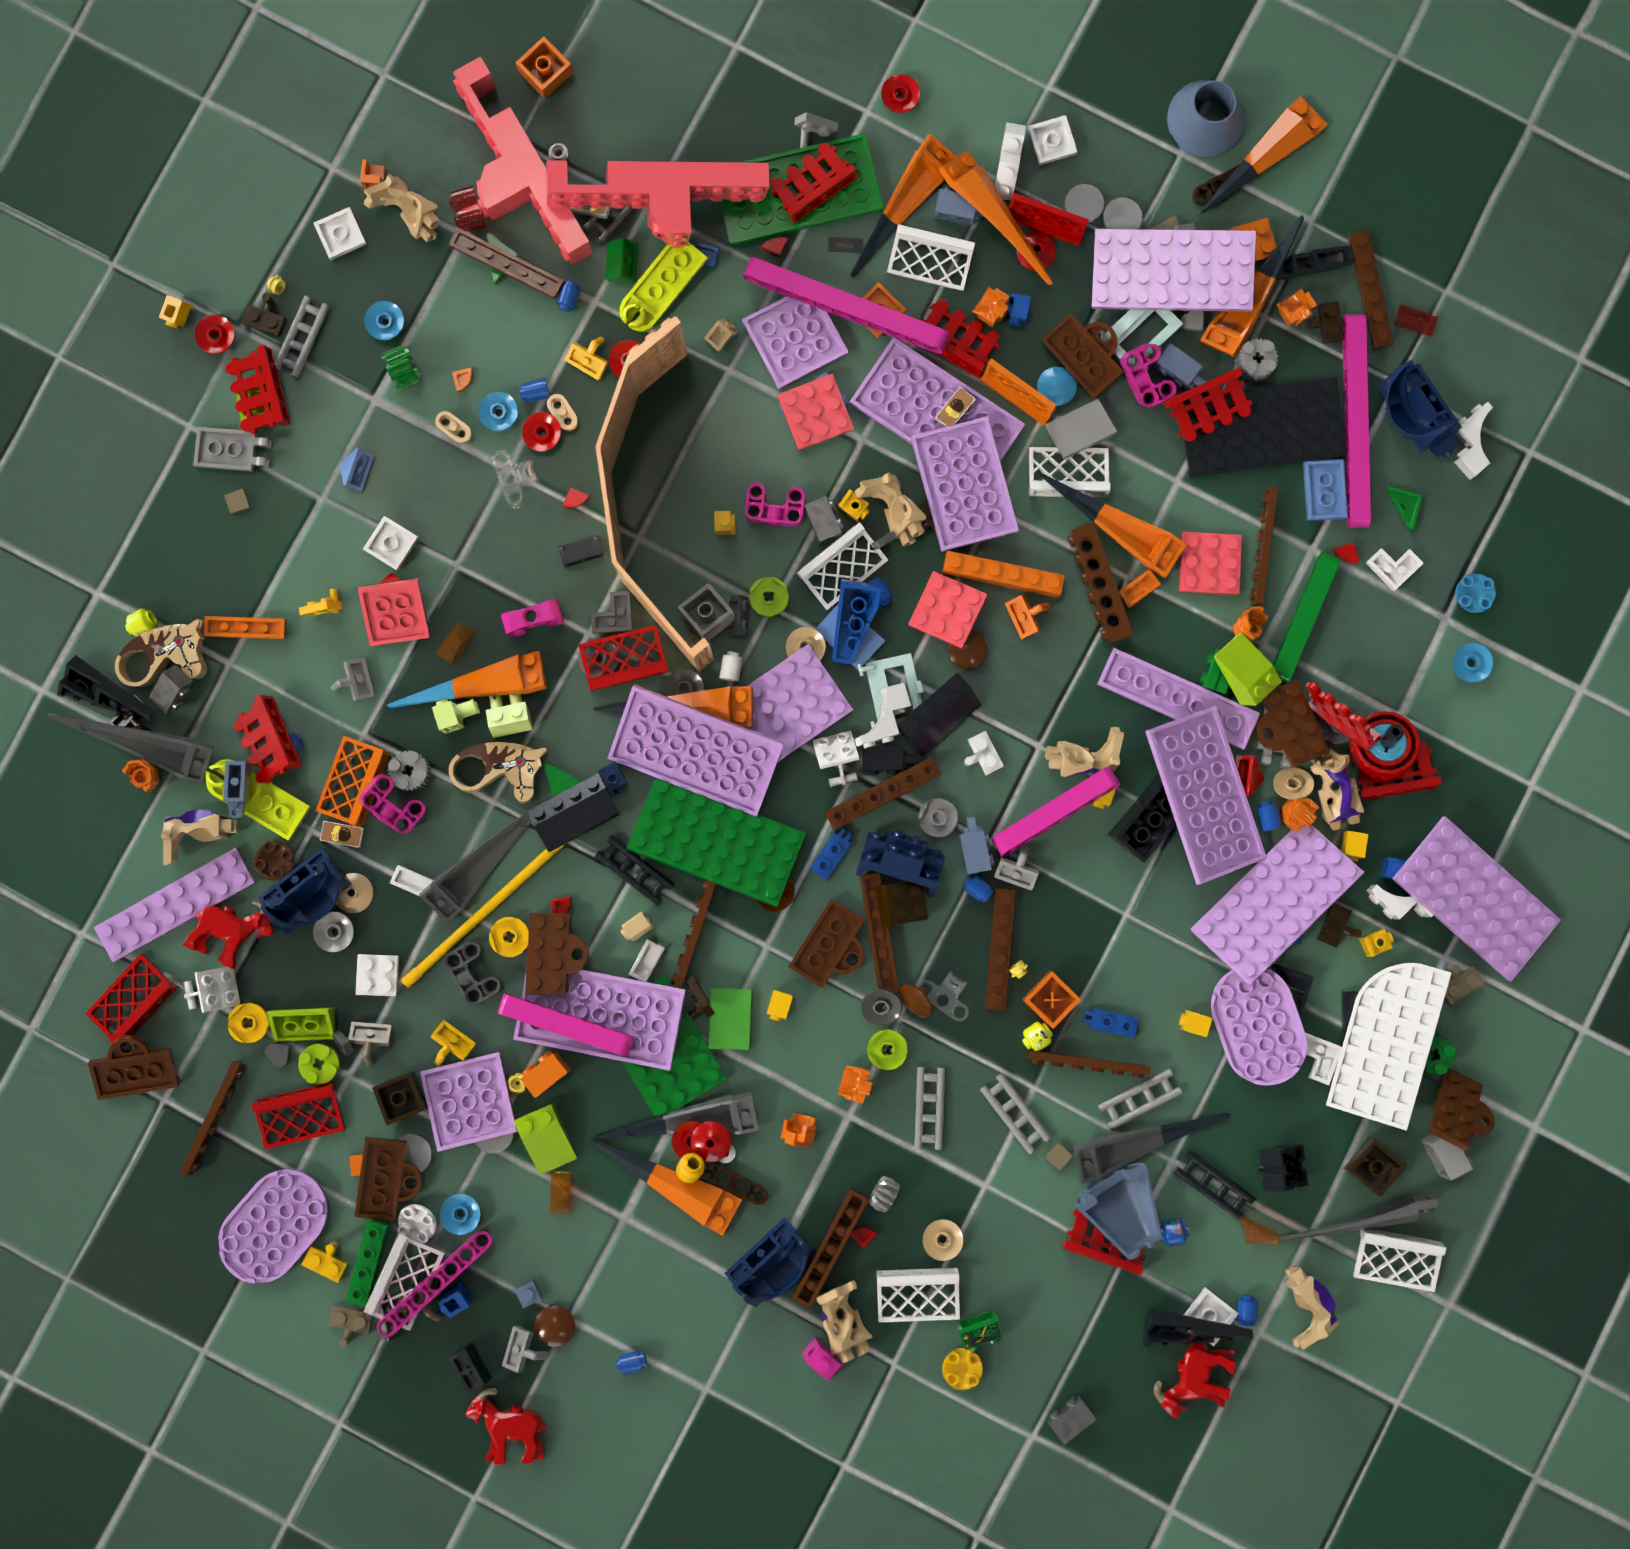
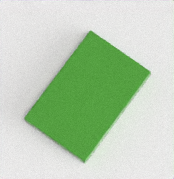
M711 988L710 1005L715 1014L710 1016L709 1049L749 1050L752 989Z

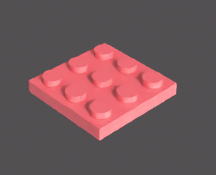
M833 374L777 394L798 451L854 430Z
M1182 532L1181 540L1187 545L1180 555L1179 592L1239 595L1242 535Z
M933 571L908 625L963 649L988 594Z
M419 579L358 587L370 646L430 638Z

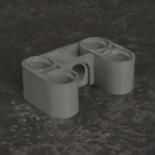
M473 941L467 942L448 953L444 962L465 1001L470 1005H478L498 994L503 988V983L500 978L495 976L479 981L470 963L482 956L483 947L480 943ZM471 945L477 947V954L475 956H471L468 953V948ZM453 955H457L460 959V963L457 966H453L450 962ZM490 980H494L497 983L495 991L488 989ZM473 990L478 991L480 994L478 1001H473L470 997Z

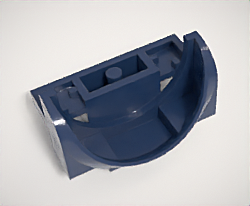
M1411 360L1401 365L1378 387L1385 398V409L1390 420L1406 440L1414 441L1421 452L1435 447L1444 437L1454 434L1462 428L1419 363L1415 365ZM1407 384L1411 389L1409 392L1407 391Z
M900 830L889 831L888 835H883L879 832H868L856 875L863 876L864 870L869 869L928 887L926 896L933 897L935 889L937 890L945 855L937 849H929L927 847L928 841H925L924 838L905 835ZM883 852L882 858H878L877 855ZM923 865L926 868L925 871L921 870Z
M322 847L261 894L258 899L262 903L260 908L267 918L276 927L288 934L296 927L308 925L323 918L339 900L341 892L352 883L344 871L334 863L328 852Z
M783 1218L724 1274L732 1282L734 1290L748 1304L757 1307L761 1302L777 1298L791 1289L803 1275L808 1259L816 1250L804 1236L799 1234L787 1218Z

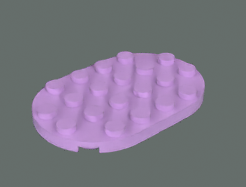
M1267 969L1250 987L1232 970L1226 973L1214 988L1211 999V1012L1228 1062L1239 1076L1254 1084L1275 1085L1285 1082L1298 1072L1307 1053L1306 1034L1289 987L1277 973L1270 969Z
M295 1169L278 1170L260 1179L227 1216L221 1226L218 1237L219 1254L228 1271L240 1280L249 1283L271 1282L288 1272L318 1238L326 1225L328 1201L321 1185L309 1174Z

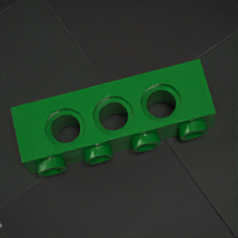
M379 1219L367 1220L346 1302L362 1306L367 1305L376 1283L391 1222Z

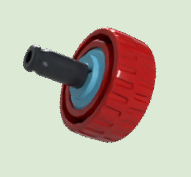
M1382 711L1366 716L1364 719L1367 724L1381 735V739L1369 752L1350 740L1349 754L1353 764L1362 774L1372 779L1382 781L1398 778L1412 767L1420 751L1418 732L1407 718L1395 712Z

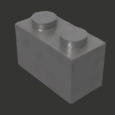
M827 496L804 505L805 512L819 545L842 536L841 530L844 528L840 518L836 519L833 513L836 509L832 500L828 501Z
M174 665L162 672L148 698L165 714L172 710L176 711L183 705L182 700L189 694V688L193 680L177 665Z
M1080 1396L1070 1398L1065 1403L1066 1406L1060 1411L1059 1409L1053 1411L1049 1415L1050 1419L1047 1420L1049 1426L1064 1445L1097 1420Z

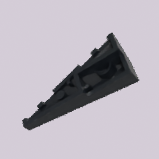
M77 655L66 664L64 678L59 682L58 696L63 697L67 695L73 697L75 701H89L90 705L115 712L125 711L128 712L129 716L133 717L135 715L143 716L147 721L152 718L153 710Z
M1150 1308L1145 1318L1143 1347H1149L1151 1342H1162V1346H1166L1169 1342L1182 1344L1212 1343L1215 1341V1338H1227V1341H1233L1234 1338L1253 1339V1329Z

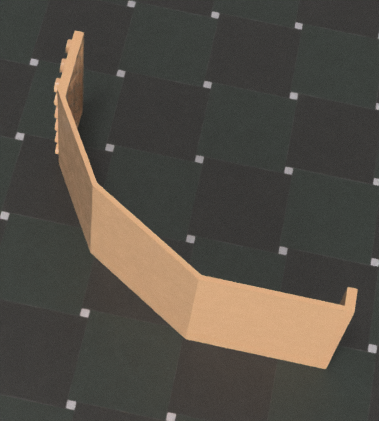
M675 316L672 319H666L657 332L652 331L645 338V342L640 346L638 344L629 351L630 354L625 361L596 444V452L612 563L625 586L693 666L701 672L715 660L709 643L703 638L690 648L625 572L611 474L638 396L688 355L681 322Z

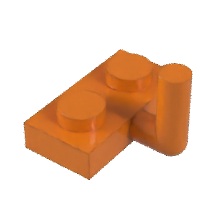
M1024 594L1005 603L1021 639L1041 631L1034 615L1048 611L1050 609L1048 603L1030 608Z

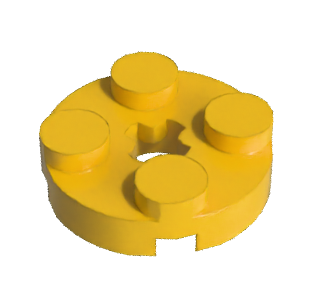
M514 917L501 918L496 921L490 931V945L495 952L502 956H518L528 948L529 928L521 919ZM508 931H510L511 934H515V938H513L512 943H510L509 940L505 941L504 937L507 936Z
M254 1003L236 1006L228 1017V1031L236 1041L242 1043H253L261 1040L267 1034L270 1027L266 1010ZM245 1018L253 1020L252 1028L244 1026L246 1024Z

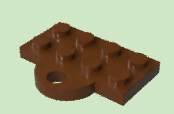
M1070 313L1041 340L1093 399L1124 373L1111 358L1117 349V336L1114 330L1105 323L1094 322L1083 327ZM1104 330L1109 331L1111 334L1108 341L1100 340V332Z
M1298 679L1276 687L1262 700L1267 713L1259 719L1256 725V736L1262 746L1272 751L1284 750L1291 768L1330 753ZM1264 729H1269L1272 732L1271 739L1263 737L1262 732Z
M830 899L788 967L823 988L832 972L850 974L856 971L862 964L864 951L855 935L865 920L833 899ZM849 954L857 955L858 962L856 965L851 966L846 962Z
M530 913L525 994L567 995L568 975H574L586 966L589 950L581 938L570 934L571 914ZM581 949L583 957L580 960H574V951Z
M124 1035L117 1038L108 1050V1057L93 1059L88 1062L98 1100L176 1088L180 1085L171 1047L150 1050L148 1044L143 1039L134 1035ZM123 1042H128V1043H130L131 1046H132V1049H131V1050H126V1049H124V1048L122 1047V1043H123Z
M1448 1068V1071L1441 1076L1428 1132L1464 1151L1469 1148L1471 1137L1482 1138L1489 1134L1494 1128L1495 1119L1489 1107L1480 1101L1483 1085ZM1480 1119L1484 1120L1487 1126L1483 1125Z
M365 1136L354 1217L395 1221L398 1202L408 1201L417 1195L421 1188L422 1176L415 1164L404 1160L406 1140ZM412 1177L417 1180V1184L415 1186H408L405 1181Z

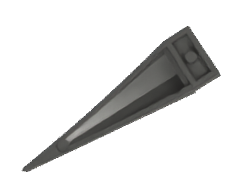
M56 714L48 715L50 719L121 748L181 779L198 784H203L214 747L212 745L197 742L186 737Z
M551 796L546 797L537 805L551 799ZM528 812L441 873L419 893V896L446 923L450 922L463 910L494 867L531 824L532 821Z
M1431 1193L1410 1196L1395 1204L1348 1221L1313 1230L1275 1236L1274 1242L1418 1222V1210H1421L1422 1213L1432 1212L1434 1208L1439 1207L1438 1200Z

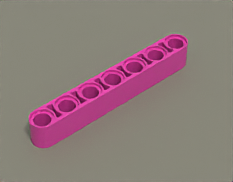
M1106 767L998 833L991 840L1001 857L1007 856L1113 791L1120 785V782L1112 769Z
M506 993L503 994L497 1012L518 1021L622 1056H629L634 1036Z
M484 1231L474 1233L378 1321V1332L384 1337L394 1335L490 1247L492 1242L490 1234ZM483 1234L487 1241L484 1246H479L476 1239L479 1235ZM464 1249H469L471 1257L464 1261L461 1258V1252ZM449 1263H453L456 1267L452 1275H448L445 1272V1267ZM437 1277L440 1280V1285L436 1289H431L429 1282L432 1278ZM422 1292L424 1294L423 1302L415 1303L413 1300L415 1293ZM403 1306L407 1307L408 1315L405 1318H399L397 1315L398 1309ZM385 1321H390L393 1326L392 1330L387 1333L382 1332V1324Z

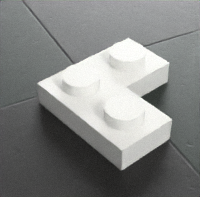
M1381 548L1366 564L1392 591H1395L1423 562L1410 549L1395 562Z
M1305 1033L1307 1038L1306 1055L1315 1058L1308 1078L1329 1085L1342 1047Z

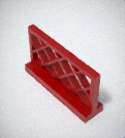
M1013 193L1009 206V211L1018 225L1076 246L1080 245L1089 219Z
M656 625L578 644L590 692L668 673ZM645 632H654L655 639L651 645L641 640ZM631 636L637 640L632 650L622 645L626 637ZM612 641L618 645L612 655L602 649L606 642ZM639 642L650 647L644 657L634 652ZM593 646L598 649L593 660L585 656L583 648ZM620 647L630 652L625 662L615 657ZM651 649L659 653L661 661L653 663L646 659ZM600 652L611 657L605 667L595 661ZM632 654L642 659L638 667H632L627 664ZM612 659L623 664L618 672H612L607 669ZM594 663L602 668L603 671L600 676L591 678L589 670Z
M140 953L85 1014L113 1043L121 1036L134 1035L178 986L173 981H170L144 954ZM143 961L146 964V973L137 974V966ZM146 976V988H137V977ZM151 976H158L162 980L156 987H150ZM127 977H132V988L123 989V981ZM146 990L144 1001L137 1002V991ZM132 991V1003H123V992ZM113 992H118V1003L109 1004V996ZM132 1005V1014L129 1017H123V1006ZM118 1006V1018H109V1007ZM99 1007H105L103 1019H98L93 1014ZM118 1020V1029L112 1033L109 1030V1021Z
M335 1081L255 1100L251 1106L253 1113L255 1112L264 1148L269 1149L344 1131L345 1126L335 1091ZM324 1098H332L333 1106L331 1110L320 1105ZM308 1102L315 1106L311 1115L300 1110L303 1103ZM289 1107L295 1111L291 1120L280 1114L283 1108ZM317 1108L328 1114L323 1123L312 1117ZM269 1112L275 1115L271 1125L263 1121L261 1113ZM297 1113L308 1118L303 1127L293 1122ZM329 1116L337 1119L339 1127L331 1128L325 1122ZM277 1118L288 1123L283 1132L273 1126ZM310 1120L320 1126L317 1132L312 1133L305 1129ZM290 1125L300 1130L297 1137L292 1138L285 1133ZM270 1129L281 1135L278 1141L269 1143L267 1134Z

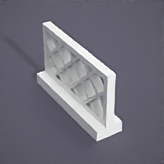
M898 224L887 273L963 291L975 243ZM899 239L908 241L911 246L910 249L902 254L897 247ZM921 244L926 245L930 253L920 258L915 250ZM940 249L946 250L949 255L942 262H939L934 254ZM913 250L918 260L908 265L903 256ZM958 254L968 255L966 263L958 267L953 257ZM932 255L937 265L927 270L922 260ZM901 257L906 268L901 271L893 270V262ZM951 259L957 269L947 275L941 265ZM920 262L926 272L919 276L914 275L910 268ZM940 267L944 277L940 280H934L929 272ZM965 267L964 274H963V273L961 272V269ZM958 271L962 277L961 286L952 284L949 276Z
M1029 447V496L1064 497L1044 479L1042 481L1034 480V473L1038 470L1053 479L1055 478L1052 475L1060 470L1066 478L1059 482L1090 497H1108L1110 493L1109 448H1087L1077 453L1086 458L1081 464L1072 459L1073 456L1066 458L1058 464L1052 458L1056 453H1060L1057 447ZM1033 453H1041L1046 459L1039 464L1033 459ZM1095 454H1104V461L1100 465L1092 459ZM1048 460L1056 467L1050 474L1042 467ZM1067 461L1076 467L1070 474L1062 468ZM1087 461L1095 467L1090 474L1082 468ZM1079 470L1086 478L1083 481H1076L1072 475ZM1099 470L1104 475V481H1096L1092 476Z
M860 522L796 572L826 610L839 601L840 594L837 596V591H840V589H837L839 577L863 581L888 561L880 549L870 550V545L872 546L871 543L874 541L864 530L865 528ZM862 535L868 541L867 549L856 548L857 539ZM853 550L852 562L840 561L841 552ZM855 551L866 552L865 563L854 562ZM869 552L877 553L882 560L876 565L868 564ZM829 562L837 563L836 574L825 573L826 564ZM840 563L851 564L850 576L839 575ZM854 565L865 566L863 576H853ZM814 574L822 575L821 587L813 586L808 579ZM825 576L836 577L835 589L824 587ZM823 590L834 591V599L828 604L822 598Z
M1371 1228L1360 1230L1361 1240L1353 1273L1354 1278L1435 1292L1442 1255H1445L1446 1247L1441 1241ZM1365 1244L1375 1245L1377 1251L1367 1256L1364 1252ZM1388 1248H1394L1398 1254L1387 1260L1382 1252ZM1409 1251L1415 1252L1417 1258L1407 1264L1403 1255ZM1381 1254L1385 1262L1375 1268L1370 1260ZM1429 1255L1436 1256L1435 1263L1429 1267L1422 1260ZM1401 1258L1405 1266L1395 1272L1390 1264ZM1421 1261L1426 1269L1415 1275L1410 1267ZM1369 1262L1373 1270L1367 1274L1360 1273L1361 1266ZM1389 1266L1393 1274L1388 1277H1381L1378 1271ZM1409 1269L1414 1277L1407 1281H1402L1398 1275ZM1429 1273L1432 1277L1430 1285L1421 1284L1418 1279Z
M398 1234L364 1312L381 1319L384 1316L378 1313L381 1304L389 1301L393 1308V1299L400 1296L405 1297L407 1293L413 1290L410 1289L404 1292L400 1280L412 1276L415 1286H417L414 1275L425 1270L427 1275H429L428 1269L433 1267L431 1271L433 1272L439 1266L444 1253ZM411 1243L417 1246L419 1254L408 1259L405 1250L408 1244ZM420 1248H423L427 1251L422 1253ZM430 1252L437 1254L438 1258L435 1264L427 1267L423 1255ZM403 1255H404L406 1260L401 1261V1259H402V1257H403ZM421 1257L425 1268L413 1272L409 1261ZM407 1262L411 1274L399 1278L397 1268L399 1265ZM394 1275H396L397 1279L392 1281ZM398 1282L402 1293L390 1297L388 1292L389 1286ZM418 1292L420 1298L417 1304L424 1300V1294H421V1292ZM387 1294L388 1299L383 1301L385 1295ZM405 1307L403 1309L398 1310L397 1314L407 1310L408 1308ZM417 1314L409 1320L408 1325L405 1324L401 1328L410 1331Z
M958 1268L876 1271L878 1322L960 1319ZM946 1284H954L955 1290L950 1296H947L941 1290ZM925 1285H931L936 1289L929 1297L921 1291ZM890 1286L895 1292L887 1299L882 1294L881 1287ZM905 1286H911L915 1289L908 1298L901 1292ZM938 1292L946 1298L939 1307L931 1300ZM918 1293L926 1299L919 1307L911 1301ZM897 1294L906 1300L899 1308L891 1302ZM950 1302L955 1306V1314H946L942 1308ZM908 1303L916 1309L912 1315H905L901 1311ZM930 1303L936 1310L932 1314L926 1315L922 1309ZM887 1304L895 1310L891 1316H882V1309Z

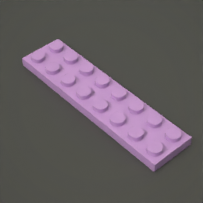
M1116 648L1112 649L1097 683L1098 686L1174 720L1216 706L1228 743L1241 750L1245 749L1260 715L1257 711Z
M234 848L100 923L94 929L112 962H117L195 918L197 911L200 913L207 906L214 907L254 885L256 881L238 848Z

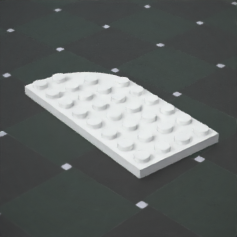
M1404 963L1380 971L1364 984L1355 1000L1326 1106L1407 1131L1451 972L1419 963Z

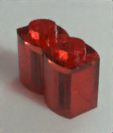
M473 186L450 192L451 199L448 201L451 210L456 211L457 217L454 220L457 228L471 232L486 227Z

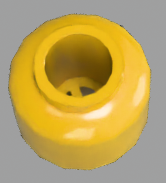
M688 1153L678 1162L676 1174L683 1182H696L704 1173L705 1163L699 1155Z

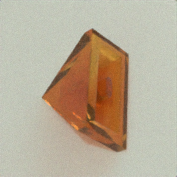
M458 621L435 654L452 665L474 635V632Z
M551 1172L550 1213H571L572 1172Z
M1241 1215L1239 1219L1246 1244H1280L1281 1239L1275 1231Z

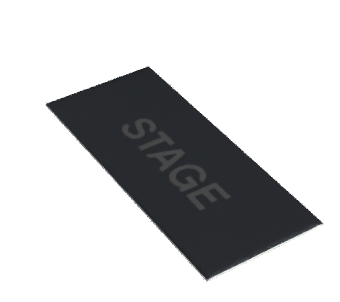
M828 237V252L862 253L863 238Z

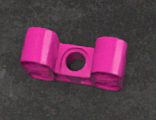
M1142 344L1126 352L1120 361L1127 377V382L1134 393L1136 401L1141 406L1153 407L1173 397L1176 393L1174 382L1158 380L1152 383L1148 375L1147 365L1157 361L1161 356V350L1156 344ZM1149 347L1153 350L1150 358L1146 356V351ZM1131 356L1135 358V364L1132 367L1128 363ZM1164 384H1167L1168 391L1167 393L1163 394L1162 386ZM1146 393H1149L1151 396L1148 403L1144 401Z
M754 482L749 485L745 506V514L749 522L769 526H800L803 520L805 504L803 489L800 487L790 488L787 493L786 504L778 506L769 505L765 502V488L761 483ZM754 489H760L762 494L759 497H753L751 492ZM794 493H798L802 497L797 502L790 498ZM753 508L760 511L756 517L749 515V511ZM791 513H797L799 519L791 521L788 516Z
M557 599L544 601L534 606L509 611L501 615L506 635L509 638L521 636L530 628L544 624L551 627L565 622L560 603ZM531 612L537 614L533 622L527 621V615Z
M384 774L376 775L361 793L359 798L361 805L394 831L401 834L410 832L423 816L425 805L417 799H409L399 809L386 799L394 785L391 777ZM382 778L387 780V786L384 789H380L378 786V782ZM373 794L375 797L374 803L367 805L366 797ZM413 803H417L419 810L412 814L410 806ZM401 819L406 820L404 829H399L397 826L398 821Z

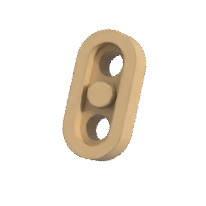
M560 394L551 395L547 401L550 413L558 420L563 431L570 432L575 430L578 425V419L565 397ZM556 403H561V407L558 409L555 408L554 405ZM567 419L572 420V423L570 425L565 424V421Z
M443 411L436 416L435 423L438 429L456 443L466 444L471 440V429L452 413ZM445 420L450 421L449 425L444 426L443 422ZM465 432V436L460 438L459 433Z

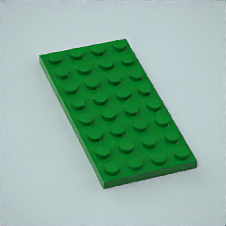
M866 134L825 142L830 147H836L837 152L835 153L842 162L846 160L849 165H853L856 169L857 179L795 224L789 219L787 210L785 211L782 208L784 203L777 195L773 197L770 193L772 190L770 182L775 177L785 181L788 178L786 170L790 166H795L798 170L803 168L802 159L805 155H812L814 159L820 156L818 151L820 144L739 162L769 163V189L765 200L760 202H751L750 200L732 202L730 199L720 201L730 246L883 211L884 207ZM825 161L819 164L826 173L832 170ZM809 172L803 175L810 185L816 181ZM793 183L788 186V189L794 196L800 193Z
M655 778L626 849L777 907L806 833L757 815V817Z

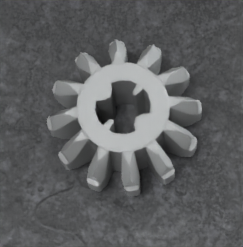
M881 1177L870 1195L869 1204L874 1209L885 1213L890 1209L899 1192V1184L890 1177Z

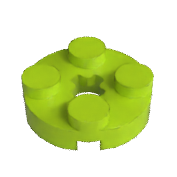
M760 578L750 589L749 600L751 607L761 616L771 618L779 615L788 605L789 594L787 587L778 578ZM772 592L774 600L766 602L764 594Z
M890 1029L880 1030L869 1040L867 1046L868 1057L872 1064L879 1069H896L906 1059L907 1043L903 1036L896 1031ZM883 1045H892L893 1048H891V1055H889L888 1053L884 1055L882 1053V1051L884 1050L882 1047Z
M322 1043L307 1047L299 1056L298 1067L300 1074L311 1084L319 1085L330 1082L335 1078L340 1068V1057L337 1051ZM317 1058L320 1061H324L321 1070L314 1065Z

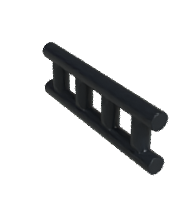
M611 835L607 840L611 844L605 854L598 851L594 857L658 906L662 901L658 895L664 887L671 890L675 884L636 853L627 850V846ZM617 850L627 857L621 866H618L611 860ZM633 862L643 869L636 879L626 872ZM649 874L659 881L652 891L642 884Z
M1188 1150L1185 1157L1190 1161L1183 1170L1177 1166L1173 1173L1238 1221H1241L1244 1214L1239 1210L1246 1201L1252 1205L1256 1198L1191 1150ZM1196 1165L1206 1171L1200 1182L1190 1175ZM1213 1177L1223 1184L1216 1194L1206 1187ZM1229 1189L1239 1195L1233 1206L1223 1200Z

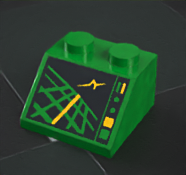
M994 1310L956 1323L965 1350L974 1351L981 1348V1345L984 1343L994 1344L1004 1337Z

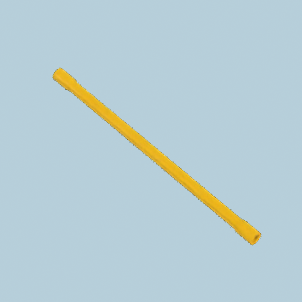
M564 845L551 852L545 849L417 967L408 972L401 979V982L409 989L430 967Z

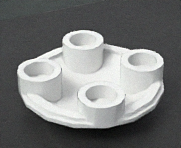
M417 1204L408 1205L401 1210L398 1216V1232L420 1243H426L434 1235L437 1222L434 1215L426 1207Z

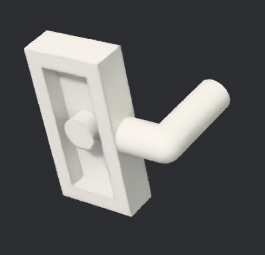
M986 731L967 740L974 755L964 760L965 766L979 762L985 776L1004 767Z

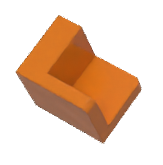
M362 159L360 183L363 188L367 189L384 182L385 166L369 165L366 159Z

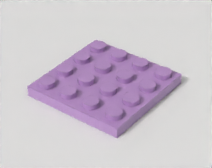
M787 296L742 319L744 327L778 390L849 353L827 311Z
M500 1052L420 1072L437 1152L518 1132L514 1123L515 1116Z

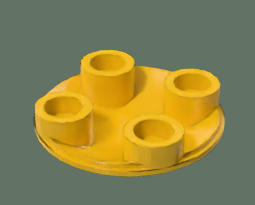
M958 1348L951 1351L945 1357L942 1372L950 1386L959 1390H967L978 1385L983 1374V1364L980 1357L974 1351Z

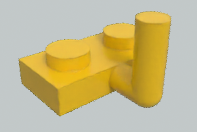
M598 337L592 340L588 349L573 342L564 360L596 380L601 379L608 361L596 355L595 351L598 346L604 344L605 339Z
M330 589V598L320 599L321 602H307V606L299 607L300 615L317 616L325 613H338L342 609V602L339 601L338 589Z
M445 1020L440 1023L431 1035L433 1040L443 1046L436 1056V1066L442 1065L444 1058L449 1052L464 1061L476 1045L473 1040Z
M334 1241L326 1246L327 1252L313 1245L310 1246L301 1265L338 1283L348 1263L334 1256L338 1248V1243Z

